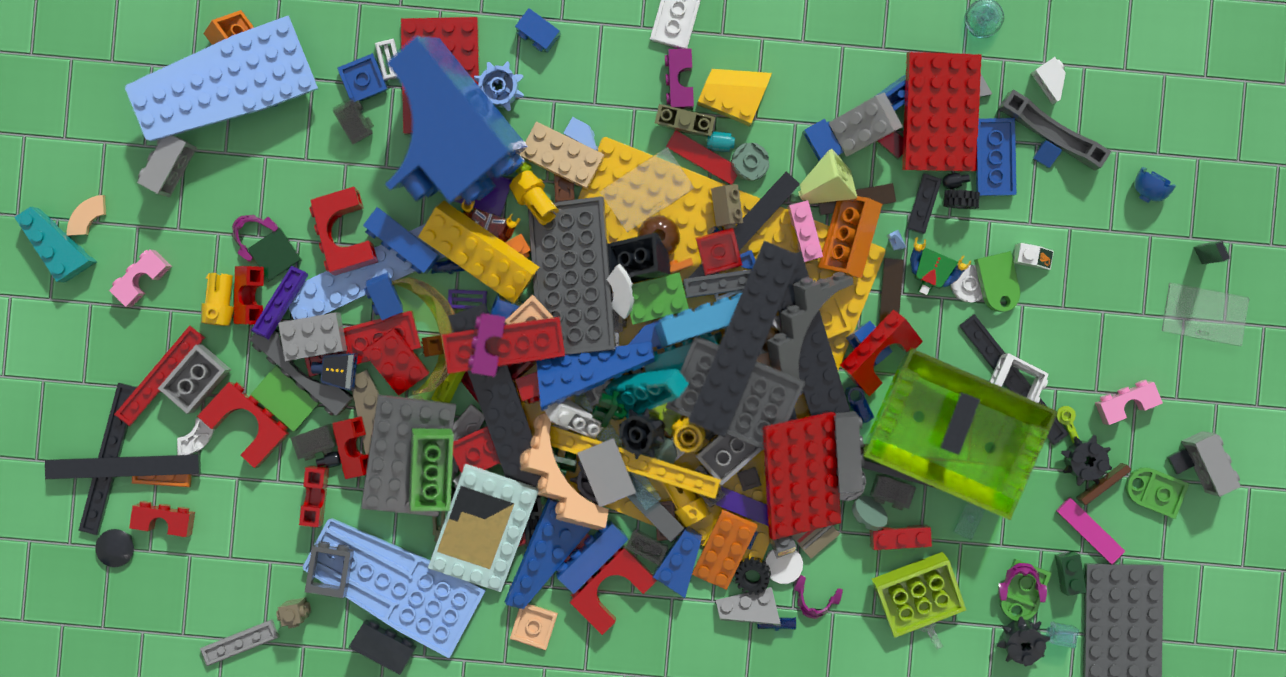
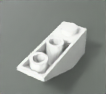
M567 398L564 402L560 404L554 403L544 410L552 422L593 439L603 429V427H600V420L592 418V414Z

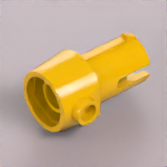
M531 171L521 172L513 178L509 187L518 204L526 205L541 225L551 222L559 210L543 191L545 188L543 181Z
M208 273L206 277L208 279L205 303H201V323L230 326L234 307L230 306L233 275Z
M685 417L682 421L680 419L677 420L671 427L673 429L674 443L683 452L695 451L705 439V430L689 423V417ZM685 432H691L693 435H687Z
M662 482V489L665 487L677 509L674 512L685 527L696 523L710 514L703 496L697 497L695 492L683 489V492L680 493L676 486Z

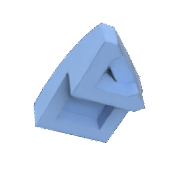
M572 117L563 134L598 151L594 139V131L591 130V127Z
M899 230L887 235L894 251L906 248Z

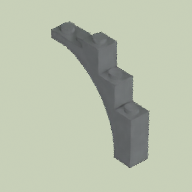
M837 272L829 278L819 279L818 281L812 280V278H803L800 282L793 284L796 306H789L786 310L780 312L783 333L776 334L773 338L767 340L770 367L799 379L800 350L811 321L832 295L839 290L854 285L853 277L843 272Z

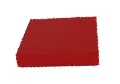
M733 228L695 238L705 276L743 266Z

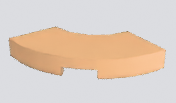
M104 195L89 198L74 210L67 225V236L88 235L92 222L99 216L106 215Z

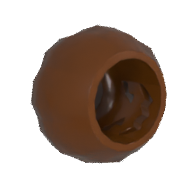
M664 215L647 218L641 224L637 237L651 234L656 229L663 230L665 239L662 243L668 254L671 255L680 242L677 224Z

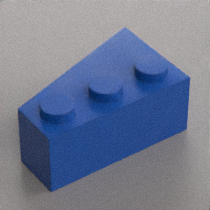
M689 526L684 527L685 529L679 534L677 540H675L659 563L653 575L655 579L684 598L686 597L702 535Z

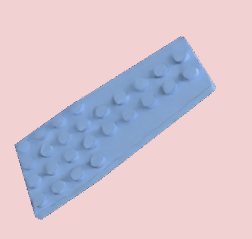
M288 15L224 39L127 84L125 90L145 138L148 141H154L258 112L318 90V87Z
M331 518L327 520L315 544H318L319 541L329 542L330 546L337 547L338 544L348 545L349 549L354 550L348 591L345 597L400 633L450 658L486 589L477 584L429 569L430 560L336 519ZM311 552L303 565V570L307 573ZM318 552L314 577L324 584L340 586L345 556Z

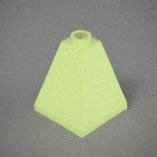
M830 149L800 184L799 196L803 201L808 200L809 204L857 198L851 170L833 149Z

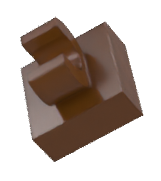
M442 335L422 338L421 344H423V354L425 357L445 354Z

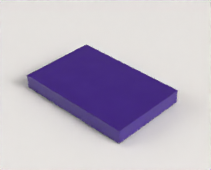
M494 176L491 180L496 187L481 200L475 199L473 208L501 217L510 192L509 185L512 180L504 177L497 179ZM462 198L454 202L462 204L464 199Z

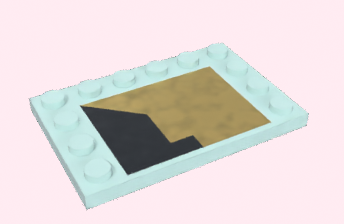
M465 464L450 504V511H448L428 568L501 592L539 489Z

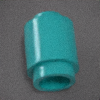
M713 131L711 137L708 136L707 148L711 149V151L730 152V149H734L735 137H731V133Z

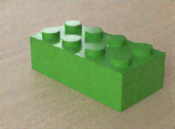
M412 428L409 485L410 511H450L454 437L451 429Z

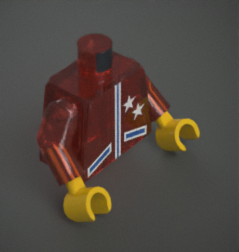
M463 200L461 205L463 214L503 242L511 239L517 224L520 222V218L514 222L511 218L513 214H511L507 219L477 208L473 209L475 201L471 202V205H467L465 200Z

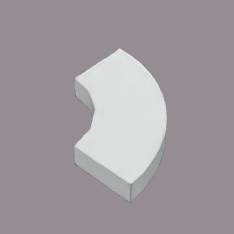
M619 264L609 275L607 281L613 290V309L625 319L632 310L634 296L632 295L630 277Z
M196 418L192 431L184 437L177 438V455L194 454L201 450L210 441L215 429L209 428L201 419Z

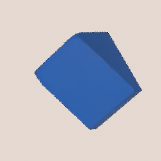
M1044 141L1033 159L1050 168L1062 150L1050 142Z

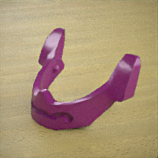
M255 215L240 216L232 225L233 238L240 247L238 254L249 262L252 260V256L247 251L246 245H243L239 239V229L243 227L244 223L251 221L261 223L262 226L276 231L278 225L269 217L262 220Z
M1018 563L1007 570L1004 583H999V598L1001 601L1007 600L1008 587L1011 580L1018 574H1023L1024 576L1031 574L1036 580L1035 586L1039 593L1040 602L1046 601L1047 586L1040 583L1039 573L1031 564Z
M801 575L797 579L794 590L799 593L797 604L806 617L818 619L828 612L832 604L840 603L843 589L838 588L834 596L830 597L827 607L819 611L814 608H808L803 596L806 577Z

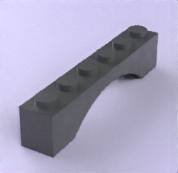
M1014 89L1007 93L998 108L1001 112L1011 118H1015L1017 122L1093 170L1102 168L1111 153L1110 150L1096 141L1088 139L1061 125L1041 111L1030 99Z
M275 329L269 340L253 334L249 339L253 342V348L258 352L263 351L267 355L266 359L273 365L278 364L285 376L295 379V384L300 389H306L311 393L309 395L311 399L317 403L321 402L325 406L324 410L330 415H340L353 401V396L346 389L312 379L302 372L293 360L285 361L279 330Z

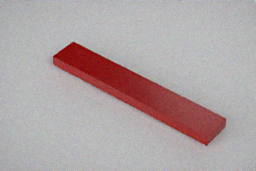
M190 325L114 415L128 426H131L160 392L159 386L193 347L200 345L206 337Z

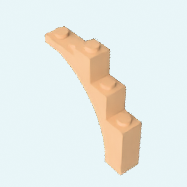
M546 413L539 415L534 422L535 433L530 443L532 448L525 450L520 457V470L541 475L538 481V495L559 500L555 508L557 520L595 530L606 528L609 509L599 507L588 501L566 481L556 464L550 444L551 420Z

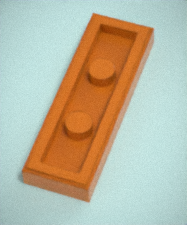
M192 474L132 476V483L191 487Z

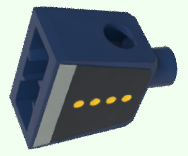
M358 353L323 355L322 363L312 362L311 373L321 374V383L346 390H355Z

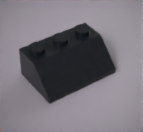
M658 233L608 243L610 274L620 264L629 275L632 283L671 275L669 254Z
M366 619L348 648L400 675L417 646L414 645L412 640L405 637L402 639L397 636L395 631L388 628L385 630L380 627L378 622Z

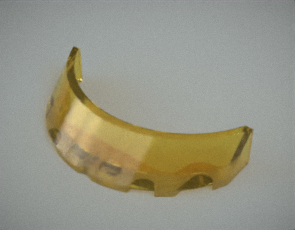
M411 277L392 281V285L408 289L426 303L436 319L441 339L442 334L454 333L448 316L455 314L447 299L438 290L421 280ZM445 352L438 356L433 372L421 387L412 391L413 395L433 391L448 377Z

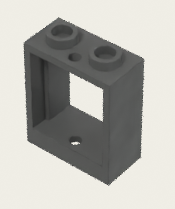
M319 541L318 544L313 545L305 592L344 598L348 591L354 550L349 549L348 545L338 544L335 547L330 546L329 542ZM318 552L345 556L340 586L314 582Z

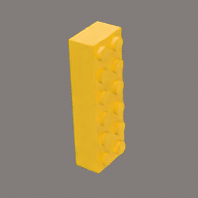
M445 200L434 209L418 238L513 304L519 299L540 268Z

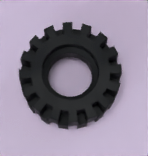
M945 190L943 206L957 209L979 208L980 192Z
M751 557L750 560L745 558L744 562H740L735 573V583H738L737 587L739 589L743 588L742 592L745 593L747 590L749 595H752V592L758 595L759 591L762 593L768 587L771 571H769V565L765 566V561L761 563L760 558L754 560V557ZM754 570L759 573L760 579L756 582L750 581L746 577V572Z

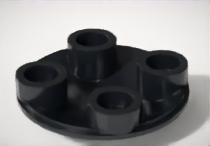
M111 529L102 533L97 539L95 546L98 559L109 567H120L128 563L134 552L132 536L119 529Z

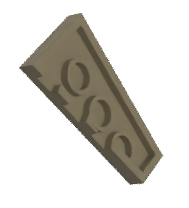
M365 370L356 375L355 390H352L357 416H362L366 435H363L362 439L365 453L369 454L377 396L380 393L369 371Z

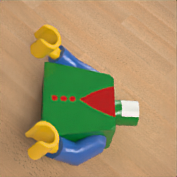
M918 237L915 238L910 263L915 279L922 281L918 289L919 293L928 296L932 287L938 289L948 287L956 282L963 272L969 268L971 260L968 264L962 262L965 256H962L959 261H955L926 248V239H924L923 244H918Z

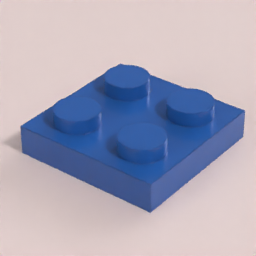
M373 53L337 68L352 104L388 90Z

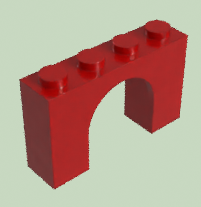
M353 186L310 200L312 206L309 209L312 217H315L316 220L314 228L316 234L320 235L321 242H319L321 252L325 254L324 266L327 272L329 271L336 276L378 263L374 244L369 240L352 246L341 247L337 246L332 238V228L338 218L364 209L360 192L357 188Z
M893 309L840 364V367L870 397L883 383L874 372V362L879 353L885 347L895 343L907 353L910 348L916 349L923 341L909 322Z
M229 382L197 417L209 428L216 429L235 410L245 409L250 411L258 421L259 430L254 441L240 456L251 466L258 468L290 434L286 431L288 427L281 421L276 422L272 418L274 415L267 408L262 409L258 405L259 401L252 395L248 396L245 394V388L238 382L235 384Z
M625 545L619 548L612 555V558L608 562L606 561L598 569L599 571L585 582L581 589L579 588L574 594L571 593L570 595L572 597L570 603L601 635L616 622V617L598 598V586L605 578L612 575L623 576L642 594L657 581L653 577L654 574Z

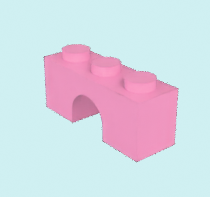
M809 201L789 205L787 208L792 226H794L798 240V250L802 253L804 262L823 257Z
M156 250L144 251L139 256L140 260L136 264L130 265L126 269V274L122 278H117L112 283L113 287L109 291L125 307H133L145 295L139 287V279L142 275L148 274L153 280H159L172 267Z
M1141 380L1135 383L1136 386L1133 388L1124 387L1117 390L1118 394L1113 396L1107 394L1100 397V401L1096 402L1095 405L1103 424L1111 425L1126 419L1124 407L1129 400H1134L1138 409L1144 411L1163 404L1155 383Z

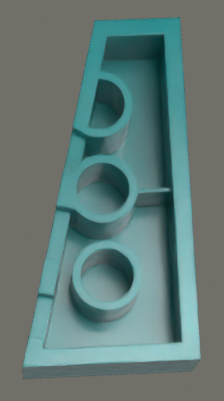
M29 207L14 217L56 282L66 283L97 262L80 245H77L70 236H67V233L63 232L40 208Z
M711 332L700 335L701 338L718 345L721 344L723 339L721 332L711 335ZM693 338L683 341L682 346L675 347V344L664 348L665 352L658 354L657 351H654L655 362L644 366L645 371L654 372L678 369L680 372L692 345Z
M678 369L621 375L617 379L613 378L604 391L610 396L613 391L619 392L617 402L624 405L627 411L625 417L628 419L630 409L634 410L637 414H641L646 408L651 410L679 398L689 383Z

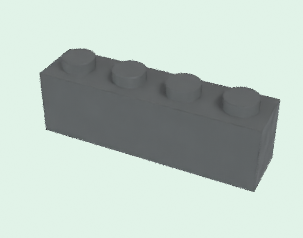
M855 411L835 413L834 437L836 439L837 490L839 494L863 492V485H865V475L862 473L861 467L864 466L863 454L861 455L863 437L860 436L859 430L862 429V419Z

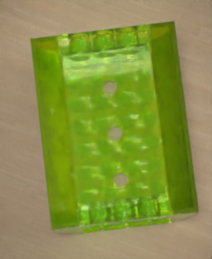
M910 348L897 367L867 436L863 455L1011 520L1058 411ZM962 392L980 399L960 455L941 449L940 446ZM916 411H921L924 414V419L921 422H916L913 418ZM988 442H992L995 445V450L992 453L985 451V445Z

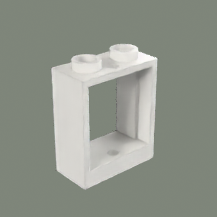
M1009 353L1002 354L989 382L1002 387L1012 365L1035 377L1026 398L1039 403V395L1048 383L1047 377L1049 374Z

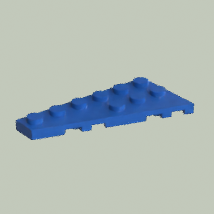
M548 498L504 601L506 605L524 609L591 529L557 520L555 508L559 502L558 500Z

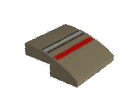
M831 525L795 534L792 537L812 559L839 536L840 533Z

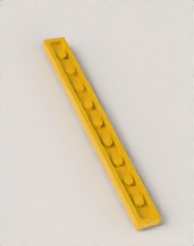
M550 426V444L552 447L578 455L580 451L603 443L590 437ZM618 447L627 471L714 499L716 498L721 479L656 458H650L643 454H640L638 459H635V454H631L626 449Z

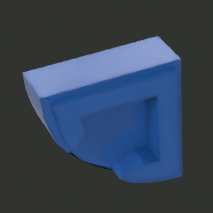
M752 250L740 254L743 265L741 267L752 269L756 261Z

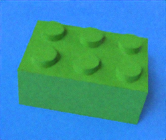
M680 272L631 285L634 303L630 316L633 325L677 314L689 309Z

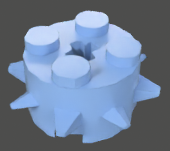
M508 61L503 66L496 65L495 67L490 62H487V70L481 76H474V79L479 83L478 86L495 107H504L507 111H511V103L515 101L516 97L524 96L519 91L518 86L523 75H514L509 70L510 62ZM502 83L503 88L497 91L495 85Z

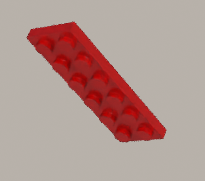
M407 311L384 320L380 318L343 328L347 351L325 355L358 353L357 364L369 362V359L363 353V349L392 328H395L412 350L422 348L413 312ZM323 355L305 358L309 377L319 375L311 373L312 362L322 363Z
M560 317L504 325L503 336L489 337L485 342V348L488 353L499 356L497 366L565 356ZM479 329L442 334L448 374L472 370V368H469L470 356L475 354V348H472L474 336L478 337Z

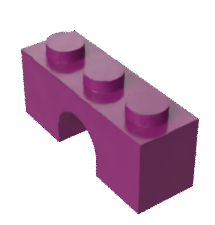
M692 48L668 49V55H665V67L669 66V74H665L666 86H670V93H666V103L670 107L693 109V87H684L680 85L677 79L680 73L692 71Z
M481 313V317H477L475 328L479 329L478 337L474 336L472 348H475V354L470 356L469 368H472L471 373L496 376L499 356L488 353L485 348V342L489 337L503 336L506 317Z

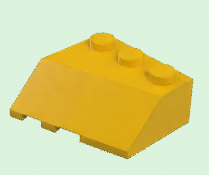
M711 69L697 105L750 126L772 73Z

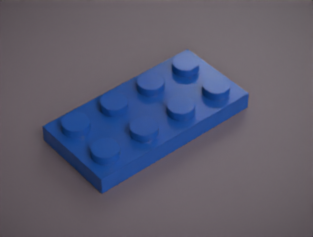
M1015 118L979 119L976 192H980V196L1017 195Z

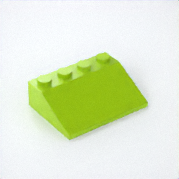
M943 552L871 579L894 638L966 611L950 561Z

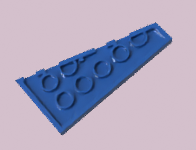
M652 342L617 346L616 350L584 352L536 360L541 410L548 409V406L554 403L560 404L570 396H578L601 386L609 379H617L625 372L635 371L655 362Z

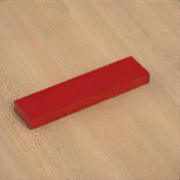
M674 131L666 148L729 185L733 184L737 174L734 172L730 161L682 133Z

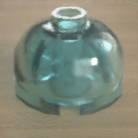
M977 0L967 8L964 15L965 26H967L973 36L978 38H988L1001 29L1004 22L1003 9L994 0Z

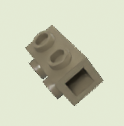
M723 185L711 188L716 227L724 226V229L736 228V224L743 223L738 185Z
M306 597L287 600L278 607L276 612L277 620L281 621V627L287 625L288 628L298 627L300 623H303L309 617L311 606L307 602Z

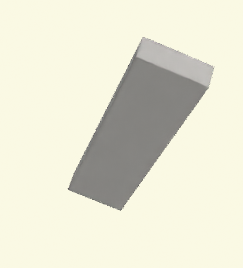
M273 619L203 646L200 650L206 665L209 666L279 637Z

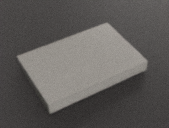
M614 438L578 452L599 507L636 493Z

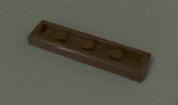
M893 183L856 189L857 196L870 198L882 205L896 202ZM837 201L818 203L820 216L834 213Z
M884 258L878 325L893 309L900 314L904 259Z

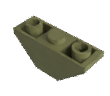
M659 104L655 124L682 133L711 137L716 117Z

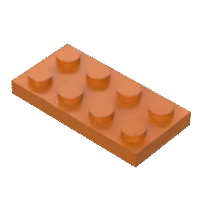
M722 509L697 560L692 575L727 590L758 525Z

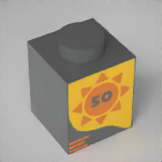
M792 535L775 540L770 538L776 559L795 552L796 544Z

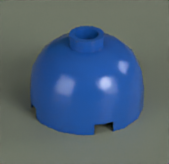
M1141 167L1135 179V188L1140 193L1139 198L1148 203L1151 200L1159 202L1168 198L1176 185H1170L1171 181L1153 171L1150 174L1146 171L1147 168Z

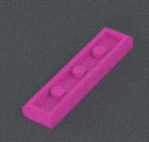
M1070 497L1056 510L1110 564L1113 565L1125 552Z

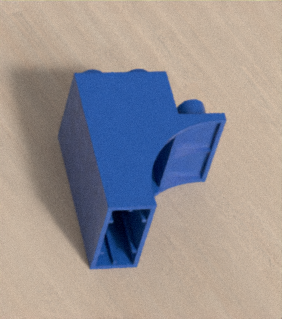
M415 36L387 62V65L398 77L406 91L413 123L412 138L406 158L395 175L385 184L389 190L405 187L415 201L422 199L424 196L430 198L440 190L449 202L463 198L467 204H470L475 199L481 200L496 187L491 178L495 176L498 179L504 174L509 176L525 162L520 153L528 147L440 38Z

